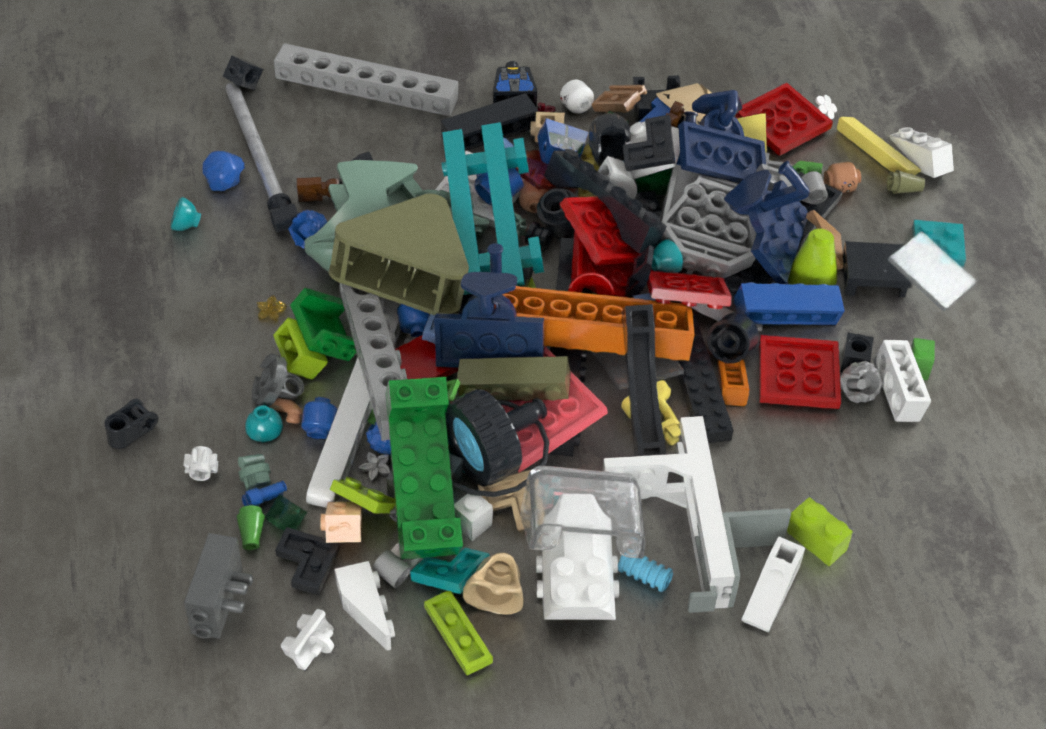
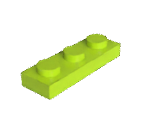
M446 591L424 602L425 610L466 676L493 663V656L451 591Z

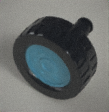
M475 389L449 402L445 412L448 445L453 455L463 459V471L473 482L484 487L491 486L519 470L522 463V450L517 432L538 422L539 419L546 418L547 408L541 399L535 398L532 402H527L506 413L501 404L490 393L482 389Z

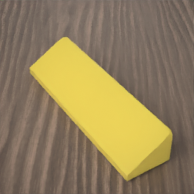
M854 117L839 118L837 130L890 172L900 170L912 175L921 172L919 167Z

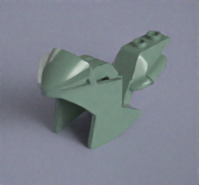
M373 160L339 162L337 164V171L343 184H330L328 188L337 213L316 234L305 240V252L323 269L329 272L335 228L339 223L424 194H436L445 198L452 215L450 192L444 190H422L413 179V175L418 169L416 164ZM473 215L476 237L484 234L490 223L488 219Z

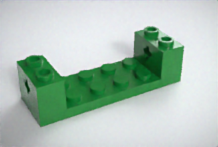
M446 377L389 380L385 397L400 559L458 555L463 547L460 517L455 518L445 412L449 405Z

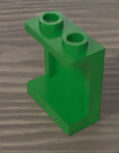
M305 287L290 304V307L308 350L350 361L357 352L353 338L346 335L339 318L345 311L342 299Z

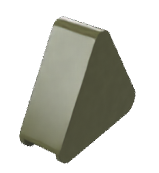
M424 194L341 222L336 226L331 264L329 266V275L333 280L432 315H436V313L459 314L464 289L461 288V280L468 273L469 265L445 198L436 194Z

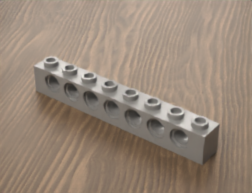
M285 43L274 60L275 76L278 79L450 116L458 100V81Z
M340 283L341 299L381 440H389L385 397L388 381L407 379L405 369H400V351L394 349L396 347L394 332H389V315L383 313L385 311L383 297Z

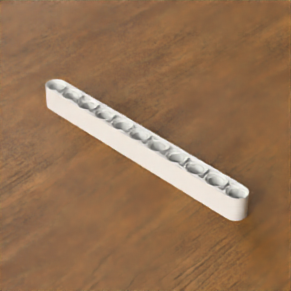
M383 298L385 305L383 313L389 315V332H394L397 343L401 332L397 315V308L400 303ZM358 358L310 481L306 497L307 504L327 508L328 502H339L340 495L331 491L330 487L334 479L345 480L348 477L366 428L372 405Z

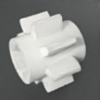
M205 446L193 448L191 455H184L183 466H185V473H189V476L197 481L209 479L211 473L218 472L217 454H212V450Z

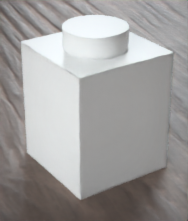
M466 494L454 504L455 518L460 517L462 533L471 541H474L492 526L493 506L483 497Z

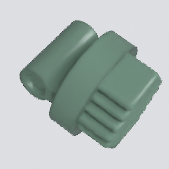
M263 454L238 458V465L241 467L238 474L240 481L244 482L247 491L271 485L269 477L271 470L269 464L264 463L265 458Z

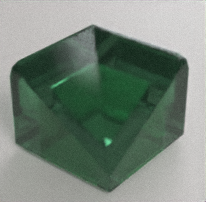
M280 494L265 515V519L285 531L286 527L296 530L307 514V511Z

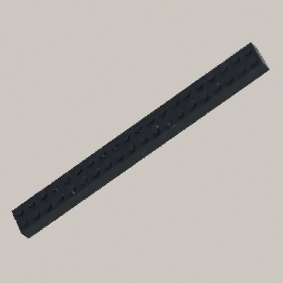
M655 191L637 193L634 199L640 201L643 204L642 207L648 212L658 215L660 220L662 211ZM671 300V302H673V303H681V301H672V300ZM692 308L695 335L689 361L673 360L690 417L703 416L708 443L732 440L734 430L695 311Z

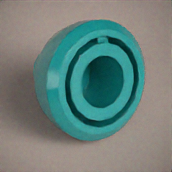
M181 197L174 209L170 227L175 231H184L192 226L197 228L201 213L197 212L191 201Z
M665 239L654 249L651 268L654 271L679 273L683 267L682 253L673 241Z
M261 405L248 415L245 422V430L251 439L267 442L281 434L283 421L277 411Z

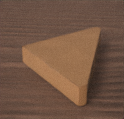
M815 210L808 212L806 218L817 229H825L833 234L838 271L843 268L841 234Z

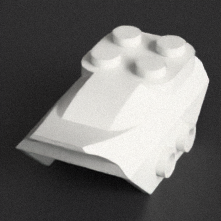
M561 496L553 511L542 520L541 556H536V573H542V580H537V598H542L544 619L616 620L615 598H619V581L613 580V573L618 571L617 556H612L610 520L603 515L592 496Z

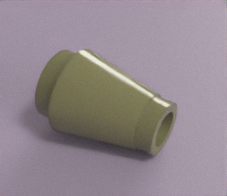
M900 170L890 172L888 175L887 189L894 194L922 192L924 190V178Z

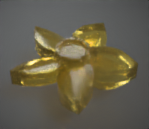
M274 295L270 296L266 302H256L258 308L261 309L258 314L259 320L269 315L272 320L278 321V313L283 312L287 308V305L277 301Z

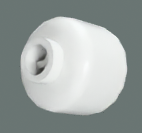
M576 79L567 82L560 92V99L572 113L581 114L592 106L594 94L583 81Z

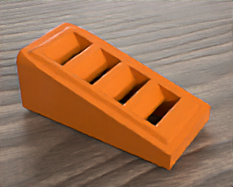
M742 359L737 363H725L718 360L719 387L725 405L746 406L750 389L744 360Z

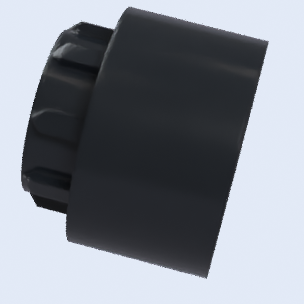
M552 189L546 192L537 204V214L543 227L553 228V237L557 238L574 234V228L565 217V213L560 206V203L565 198L576 197L573 192L567 189Z
M730 313L724 316L710 328L707 335V343L711 353L718 360L725 363H737L744 359L756 348L759 340V333L755 323L748 316L741 313ZM731 334L735 336L737 341L731 337Z

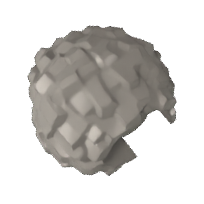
M868 361L854 362L847 367L840 377V386L846 397L855 403H866L874 400L882 387L879 369Z

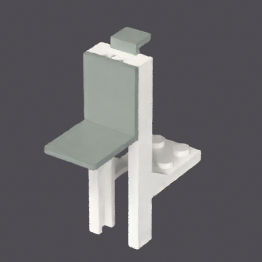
M703 416L681 417L680 431L682 442H677L676 454L604 458L600 489L602 500L611 499L617 501L626 498L646 499L649 497H659L687 509L702 591L690 593L687 606L689 613L714 611L715 608L734 607L741 577L735 548L772 546L775 544L778 536L785 539L791 516L790 509L788 508L722 513ZM668 472L679 474L682 483H667Z

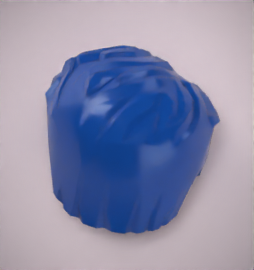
M226 151L211 152L204 160L202 167L203 174L212 191H225L240 183V173L245 169L241 157Z

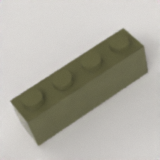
M565 356L460 359L457 379L461 383L458 393L461 396L475 389H482L490 393L496 400L530 401L535 398L552 401L568 399L571 376L568 358Z

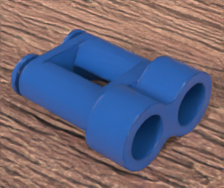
M280 481L259 490L258 488L245 492V495H242L243 505L259 507V504L283 495L284 491H287V486L284 481Z

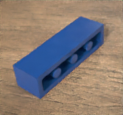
M749 282L746 284L741 283L734 297L737 313L748 316L755 324L837 325L845 312L840 289L837 285H804L801 283L794 285L779 283L755 284Z

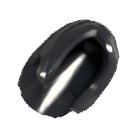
M618 113L602 114L591 122L588 135L589 146L599 168L607 156L623 161V145L631 141L630 127L627 120L623 116L618 115Z

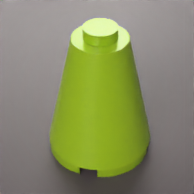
M814 229L809 233L794 258L788 277L790 285L798 283L804 285H836L838 276L835 243L831 232L825 229Z

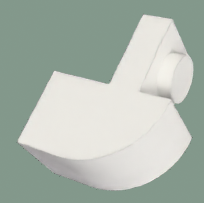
M607 156L597 172L608 176L611 183L623 188L626 194L634 199L637 194V186L631 171H626L623 161Z

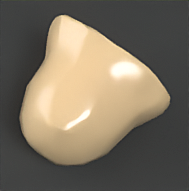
M496 553L486 557L464 586L463 599L465 602L479 610L495 614L507 615L521 611L524 602L520 585L521 574L514 558L507 553Z

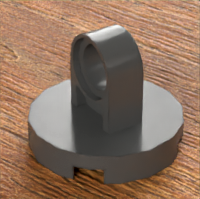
M271 353L265 357L260 367L264 368L261 377L255 376L252 399L257 402V405H265L267 407L271 406L277 398L294 401L304 392V383L297 375L287 372V362L284 357ZM286 382L294 385L296 393L288 391Z

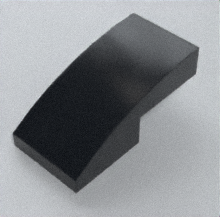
M649 245L634 259L633 272L627 278L626 297L633 298L634 295H639L645 287L651 272L653 246Z

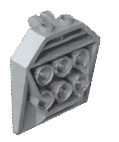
M676 164L672 169L660 216V221L667 226L660 242L669 239L679 247L683 257V268L686 269L684 274H693V270L701 272L700 275L724 279L751 267L755 260L751 249L757 233L751 225L749 215H741L734 212L724 200V197L738 184L681 170V166Z

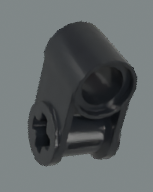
M140 399L131 400L124 407L105 419L108 444L115 449H123L129 446L133 441L154 429L158 423V415L153 411H148Z

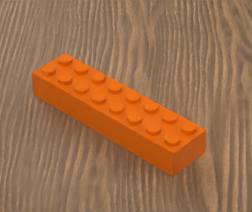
M516 286V289L511 292L502 294L515 307L517 317L544 318V347L552 346L568 350L581 349L592 352H610L619 355H625L622 322L623 308L625 306L652 304L655 327V357L668 358L675 361H689L695 335L692 306L673 302L663 304L654 300Z

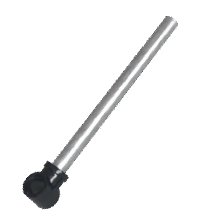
M231 82L226 85L225 90L268 194L267 208L270 212L274 230L276 233L289 230L288 228L293 223V218L297 217V208L291 202L290 197L282 193L239 85Z

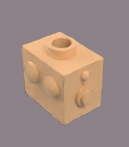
M354 502L327 503L326 513L321 514V531H326V543L361 542V506Z

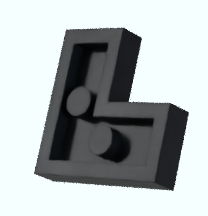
M669 115L645 119L647 141L623 145L626 171L675 163Z
M286 527L275 552L277 557L299 563L291 580L292 587L319 595L339 553L340 542L326 543V538Z

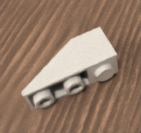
M910 127L901 128L899 132L890 135L893 143L913 164L921 169V173L935 178L954 171L951 143L942 141L941 138L928 136L927 133L917 132Z
M778 536L741 621L769 633L800 568L805 547Z
M369 561L335 569L336 586L343 609L386 650H391V638L395 637L392 620H386L384 613L388 612L385 596H379L377 589L381 588L378 572H372Z

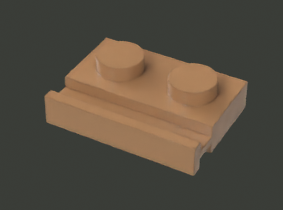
M610 85V91H604L592 103V107L595 112L627 113L641 99L640 95L647 94L644 85Z

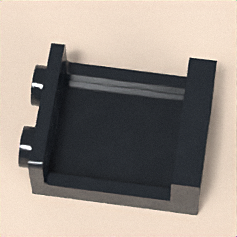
M845 241L842 253L844 295L855 296L857 286L899 288L900 297L906 296L908 288H912L913 275L908 271L911 258L910 255L906 254L905 244Z

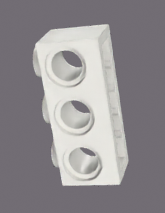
M884 340L873 362L875 367L879 369L882 387L895 422H920L931 403V399L910 344L906 340Z

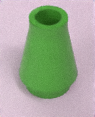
M244 506L239 509V514L236 516L242 539V548L245 550H256L260 547V537L265 515L262 513V508L258 506Z

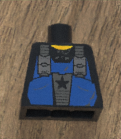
M515 61L507 62L505 67H498L493 87V103L526 93L537 108V87L530 68L527 66L519 67V64Z

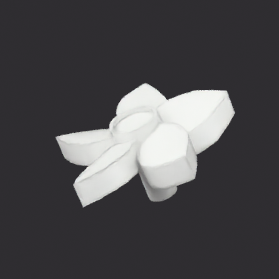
M368 452L367 459L369 463H364L358 467L360 471L369 472L370 481L373 482L378 477V473L382 476H388L390 473L387 466L389 455H380L377 458L374 454Z

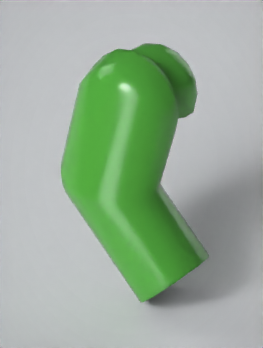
M799 161L792 167L798 174L800 172L804 174L818 172L821 174L823 163Z

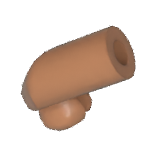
M277 398L269 406V408L277 412L288 413L286 417L288 423L299 424L301 422L303 410L294 401Z

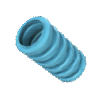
M632 549L624 551L618 563V572L623 573L625 571L627 576L631 577L633 575L637 581L642 579L643 584L650 583V587H658L660 592L668 588L673 577V569H665L663 564L658 566L657 561L652 560L650 562L648 557L644 556L642 558L638 552L633 554Z

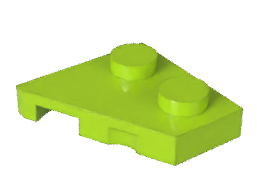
M346 477L345 480H333L330 487L331 491L375 514L390 513L395 506V498L387 496L378 490L362 486V482L357 479Z

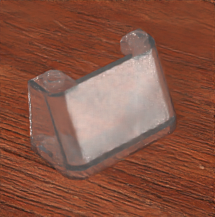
M538 466L529 472L520 512L529 549L550 550L555 548L560 542L562 531L617 536L616 546L620 554L629 558L643 559L646 541L639 484L634 476L626 473L552 466Z

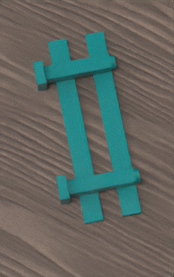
M501 122L482 125L485 152L465 155L462 129L442 132L446 161L442 162L444 177L448 176L453 221L469 265L468 273L490 272V254L488 252L478 254L468 178L470 175L488 172L497 243L503 246L502 273L515 275L517 277L516 286L525 285L522 269L533 267L534 274L544 272L539 237L528 238V246L519 247L508 169L518 167L519 174L529 172L524 139H513L514 146L505 148ZM464 290V294H463V295L471 294V293L467 292L466 290Z

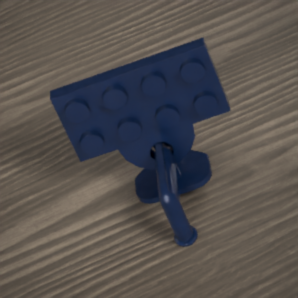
M736 90L704 94L692 103L693 111L684 112L686 121L678 125L681 170L740 183L748 175L757 172L756 170L761 164L766 165L764 141L745 137L741 124L735 118L736 113L742 109V102ZM698 113L705 114L700 124H696Z
M789 161L782 163L778 173L783 174L792 186L788 187L781 180L774 183L772 191L767 190L772 175L769 170L765 169L748 175L724 197L725 202L734 212L741 215H749L751 225L757 233L751 253L775 283L779 284L787 283L807 222V209L799 201L806 199L810 194L809 187L790 165Z
M494 243L487 248L490 254V272H470L463 276L461 288L474 295L465 304L463 313H436L434 317L436 367L459 368L460 359L544 357V318L517 317L515 307L511 301L502 295L515 290L517 285V277L515 275L502 273V245Z

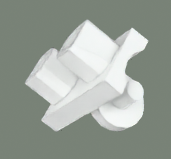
M317 609L313 615L302 614L297 621V629L300 632L296 638L292 636L286 637L281 643V648L285 655L292 658L299 669L306 670L314 657H317L320 652L331 653L334 648V644L330 640L334 628L326 620V614L323 610Z

